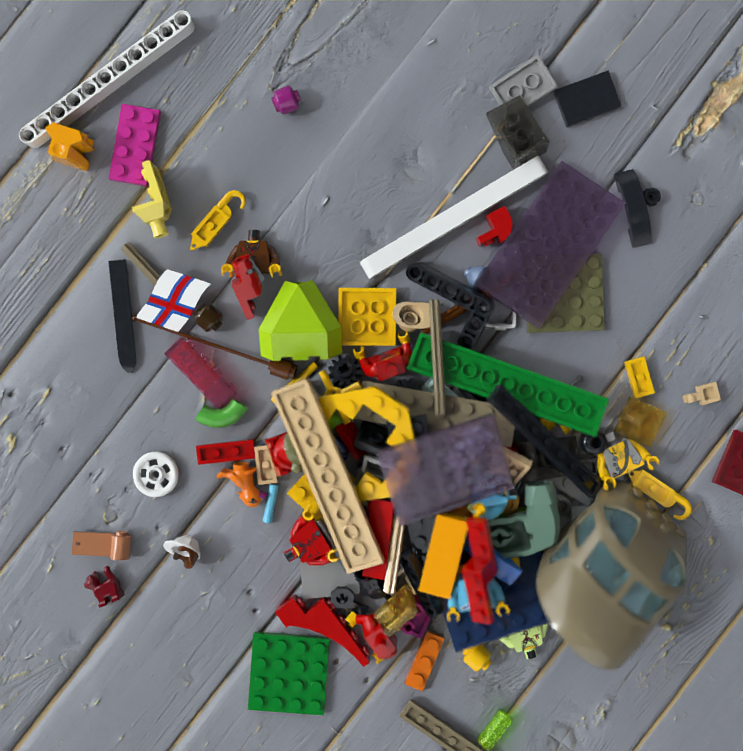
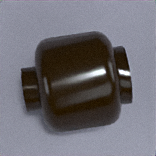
M203 304L194 313L196 316L194 319L195 323L205 332H210L212 329L216 332L223 324L221 322L223 314L212 304Z

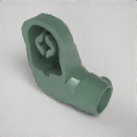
M553 481L526 483V511H519L505 517L488 520L493 548L504 559L507 557L532 555L557 545L560 534V516L556 504L559 501Z

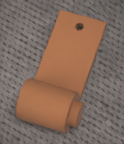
M120 530L116 531V533L73 532L72 555L109 556L112 560L130 559L131 535L128 534V531Z

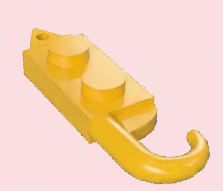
M237 190L229 191L211 209L191 233V251L204 246L207 248L231 220L232 211L227 204L233 197L241 199L240 209H244L246 198L242 192Z
M643 469L632 470L627 473L634 487H638L642 493L660 505L671 507L676 502L683 505L685 508L684 514L681 516L673 515V518L684 520L690 516L692 512L690 502L675 492V490Z

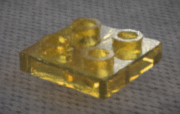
M629 396L613 431L647 447H651L666 412Z
M405 584L374 612L376 620L383 626L384 633L389 637L418 612L412 588Z

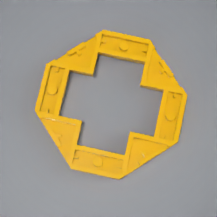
M376 386L319 397L318 401L327 423L336 409L353 420L364 404L397 426L386 443L403 454L384 482L367 471L358 485H354L360 502L398 496L421 463L410 420L409 408Z

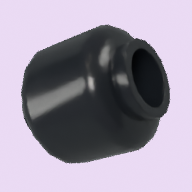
M601 431L597 432L596 437L582 433L579 438V445L584 452L598 455L605 450L607 439Z

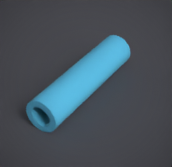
M277 484L269 485L263 522L272 523L279 489Z

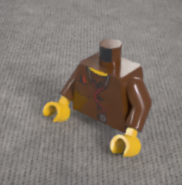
M248 230V241H239V244L229 254L226 263L221 267L222 276H224L225 272H230L229 274L232 278L234 269L232 261L248 254L253 258L262 274H270L273 278V274L279 272V275L282 276L280 257L272 245H269L267 241H260L259 230Z

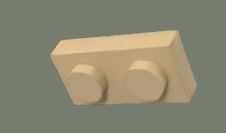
M267 445L255 446L258 485L278 483Z

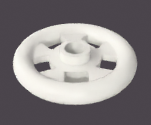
M149 452L143 455L136 462L133 469V480L140 492L150 497L167 495L175 488L178 482L179 471L177 464L169 455L162 452ZM157 459L158 465L150 466L149 461ZM165 464H167L170 468V472L166 473L165 469L162 467ZM141 469H147L146 477H141ZM154 471L159 472L158 478L154 476ZM166 478L169 483L163 487L160 483ZM148 481L155 484L154 489L147 487Z

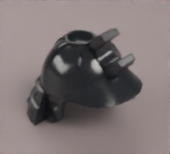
M363 569L353 572L355 580L371 599L385 598L388 602L392 601V596L384 592L385 580L362 576ZM397 587L395 589V595H398Z

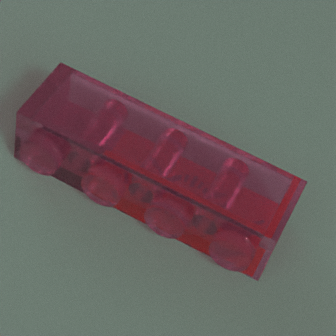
M180 338L164 354L217 409H221L237 394L234 390L236 386L230 380L225 381L221 376L223 373L216 366L212 367L208 363L209 358L203 352L199 353L195 349L196 345L192 340Z

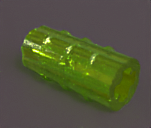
M499 708L477 738L478 743L484 749L491 751L506 729H508L513 718L506 711Z

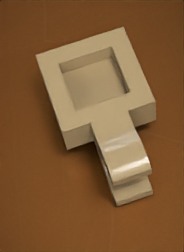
M716 382L695 386V393L682 395L684 403L699 401L700 405H706L721 400Z

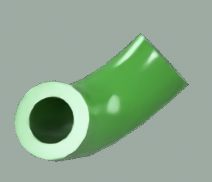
M234 398L222 409H214L205 404L195 420L211 428H225L236 423L246 413L248 407Z

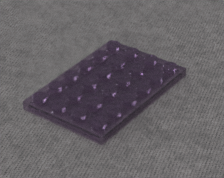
M492 413L376 451L399 526L514 488L495 417Z

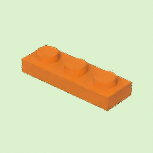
M426 629L405 679V685L423 692L445 639L444 636Z

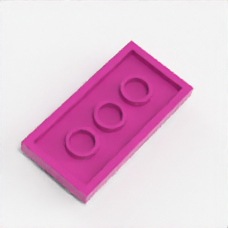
M127 104L121 105L109 173L111 181L148 187L149 183L145 181L141 171L144 169L142 162L148 160L153 162L161 117L160 110Z

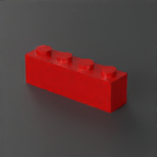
M381 498L368 502L367 511L370 512L368 521L385 560L381 564L363 569L362 576L385 580L394 516L397 515L399 499Z

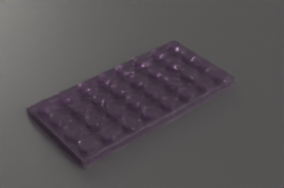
M561 161L475 283L476 287L539 329L626 202Z

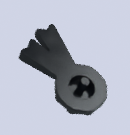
M337 586L331 591V603L336 608H345L348 615L351 612H354L356 615L369 612L368 606L354 601L353 591L347 586Z

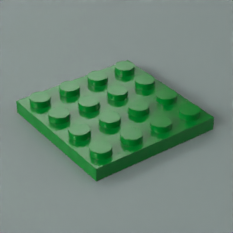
M254 631L248 710L324 716L330 638Z

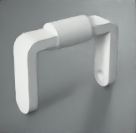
M485 306V311H489L488 306ZM516 307L512 308V324L487 323L486 328L502 331L514 328L516 326Z

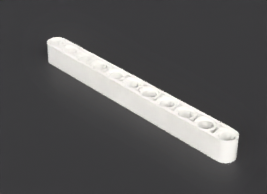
M184 10L176 12L22 127L19 131L20 140L31 148H39L51 139L47 130L44 129L46 123L50 125L54 122L66 127L192 34L195 24L190 14ZM183 21H188L186 25H181ZM168 32H173L171 36L165 37ZM158 43L155 48H150L152 44ZM142 54L139 60H135L137 55ZM127 66L124 71L120 72L121 67ZM111 77V80L105 83L106 78ZM96 88L94 94L89 95L90 91ZM80 100L79 105L74 106L75 102ZM65 111L64 116L59 118V114ZM34 134L33 139L29 141V136Z
M536 156L363 259L360 264L368 278L372 279L539 180L549 172L541 158Z

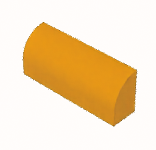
M451 513L437 514L419 591L450 599L467 532V517Z

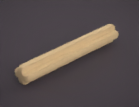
M403 515L394 516L384 583V592L388 594H394L396 589L406 517Z

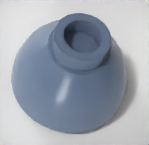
M482 265L473 268L469 266L464 273L468 285L477 291L484 287L490 275L489 268Z

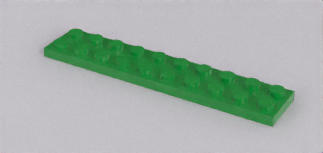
M420 332L407 370L433 379L431 336ZM442 340L444 383L487 399L495 386L502 384L533 415L596 437L609 401L608 398Z

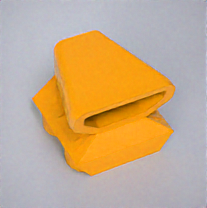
M54 122L45 127L52 138L48 148L51 158L56 162L87 171L90 163L83 154L95 151L94 140L78 130Z

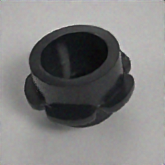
M650 188L643 191L646 205L648 204L650 207L657 205V202L661 199L659 190Z

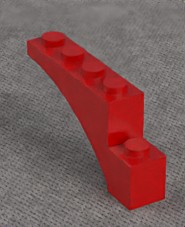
M294 594L276 608L275 613L286 628L288 626H296L323 634L348 650L363 667L370 663V651L365 645L362 646L359 643L357 633L353 629L350 630L348 628V622L345 621V617L337 613L336 607L331 603L330 599L322 597L306 609L304 600Z

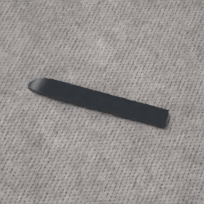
M126 259L108 261L118 357L122 368L127 373H132L136 364V350Z

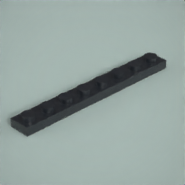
M497 384L487 401L587 497L595 498L603 482L502 384Z

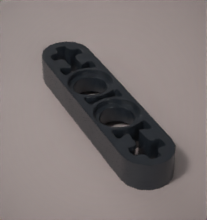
M405 549L401 552L400 564L424 611L430 618L436 619L443 613L442 605L436 595L419 591L423 568L415 553L410 549Z

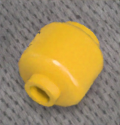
M483 645L464 650L462 653L464 655V662L476 672L481 669L485 671L492 663L489 660L491 652Z

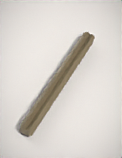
M433 299L429 301L435 415L445 416L446 403L440 301Z

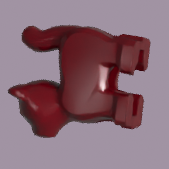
M109 566L104 567V573L108 577L106 581L101 583L97 572L94 571L93 574L86 578L84 587L92 590L94 596L98 599L99 608L106 606L110 602L108 596H112L111 602L113 603L125 595L120 587L119 580L110 570Z

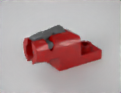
M246 254L232 261L236 279L232 280V288L246 319L249 320L254 318L256 305L252 298L261 295L264 275L253 258Z

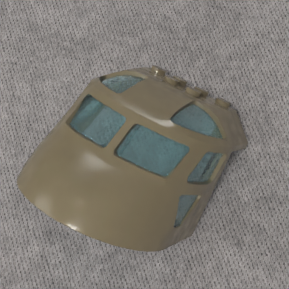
M616 482L615 488H613L611 483H607L608 490H605L602 484L596 494L595 502L560 530L556 546L544 550L537 573V591L540 602L557 633L580 657L594 666L606 670L620 668L633 656L663 614L684 591L687 580L686 531L680 525L677 526L667 513H663L658 509L654 501L648 500L638 487H634L629 482Z

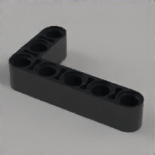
M422 262L409 265L406 269V276L409 280L471 311L457 342L458 346L469 350L472 349L479 341L495 309L494 300ZM414 267L419 268V276H416L413 273ZM431 275L436 277V285L430 282ZM448 284L454 287L453 294L447 291ZM464 293L471 295V302L464 300ZM481 302H486L489 305V311L482 310ZM473 319L480 322V328L473 326ZM464 336L470 337L472 344H466Z

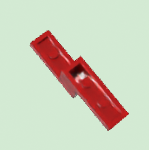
M469 517L466 520L473 557L462 568L472 621L491 625L494 617L487 585L498 573L489 523L488 519Z

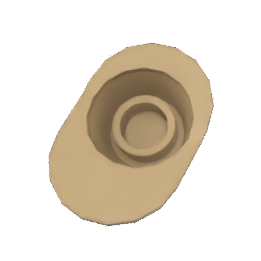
M401 302L394 307L392 312L393 319L404 331L414 332L418 329L431 327L429 303Z

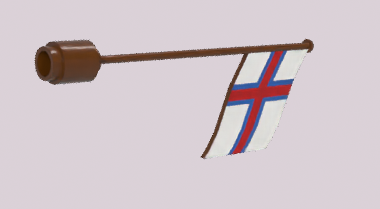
M167 269L157 281L145 306L138 315L132 316L133 322L138 321L268 365L270 375L285 380H293L296 375L298 366L292 361L281 358V361L270 360L268 362L179 332L192 316L202 294L212 283Z

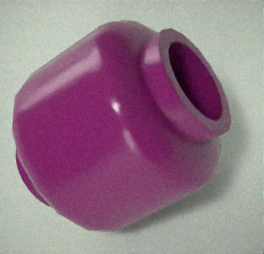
M289 85L275 90L274 97L271 98L276 111L283 115L298 110V102L301 101L298 90H293Z

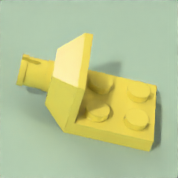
M148 160L142 162L144 169L141 171L145 181L149 183L148 193L153 201L132 207V210L151 227L154 238L158 239L169 235L165 221L169 219L172 207L160 170Z

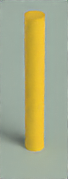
M313 362L286 386L306 379L319 367Z

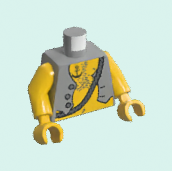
M613 431L604 434L607 439V446L602 453L597 455V471L601 480L604 481L603 488L605 490H608L607 483H611L613 488H615L616 478L645 465L644 461H647V466L650 470H654L650 464L651 462H656L659 465V459L651 456L641 444L633 439L624 437L617 439Z

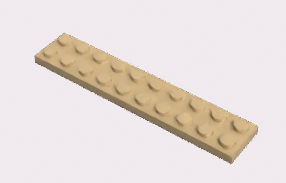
M309 377L271 392L347 574L383 563L385 559Z

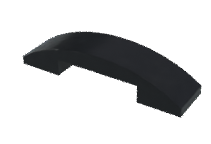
M634 169L615 173L614 178L618 193L621 192L630 226L628 233L632 248L652 243L648 209Z

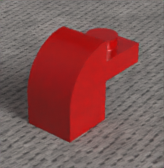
M506 206L486 216L491 230L476 238L478 246L484 244L487 247L495 242V238L500 245L508 238L512 231V219Z

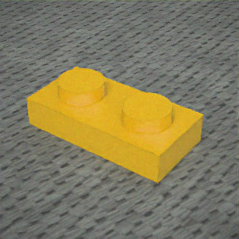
M642 356L624 361L634 398L654 394L655 391L645 357Z

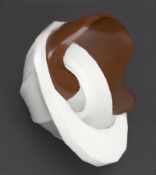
M184 535L176 538L174 541H166L163 544L164 549L173 554V559L182 560L184 567L187 569H191L201 557L198 541L191 536Z

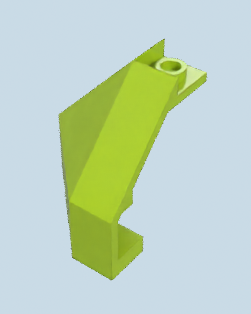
M285 280L258 329L261 356L272 361H281V357H293V360H309L310 356H320V360L342 354L341 326L314 281L292 283Z

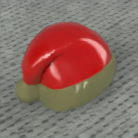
M287 433L277 440L274 446V458L283 469H291L294 473H300L302 465Z

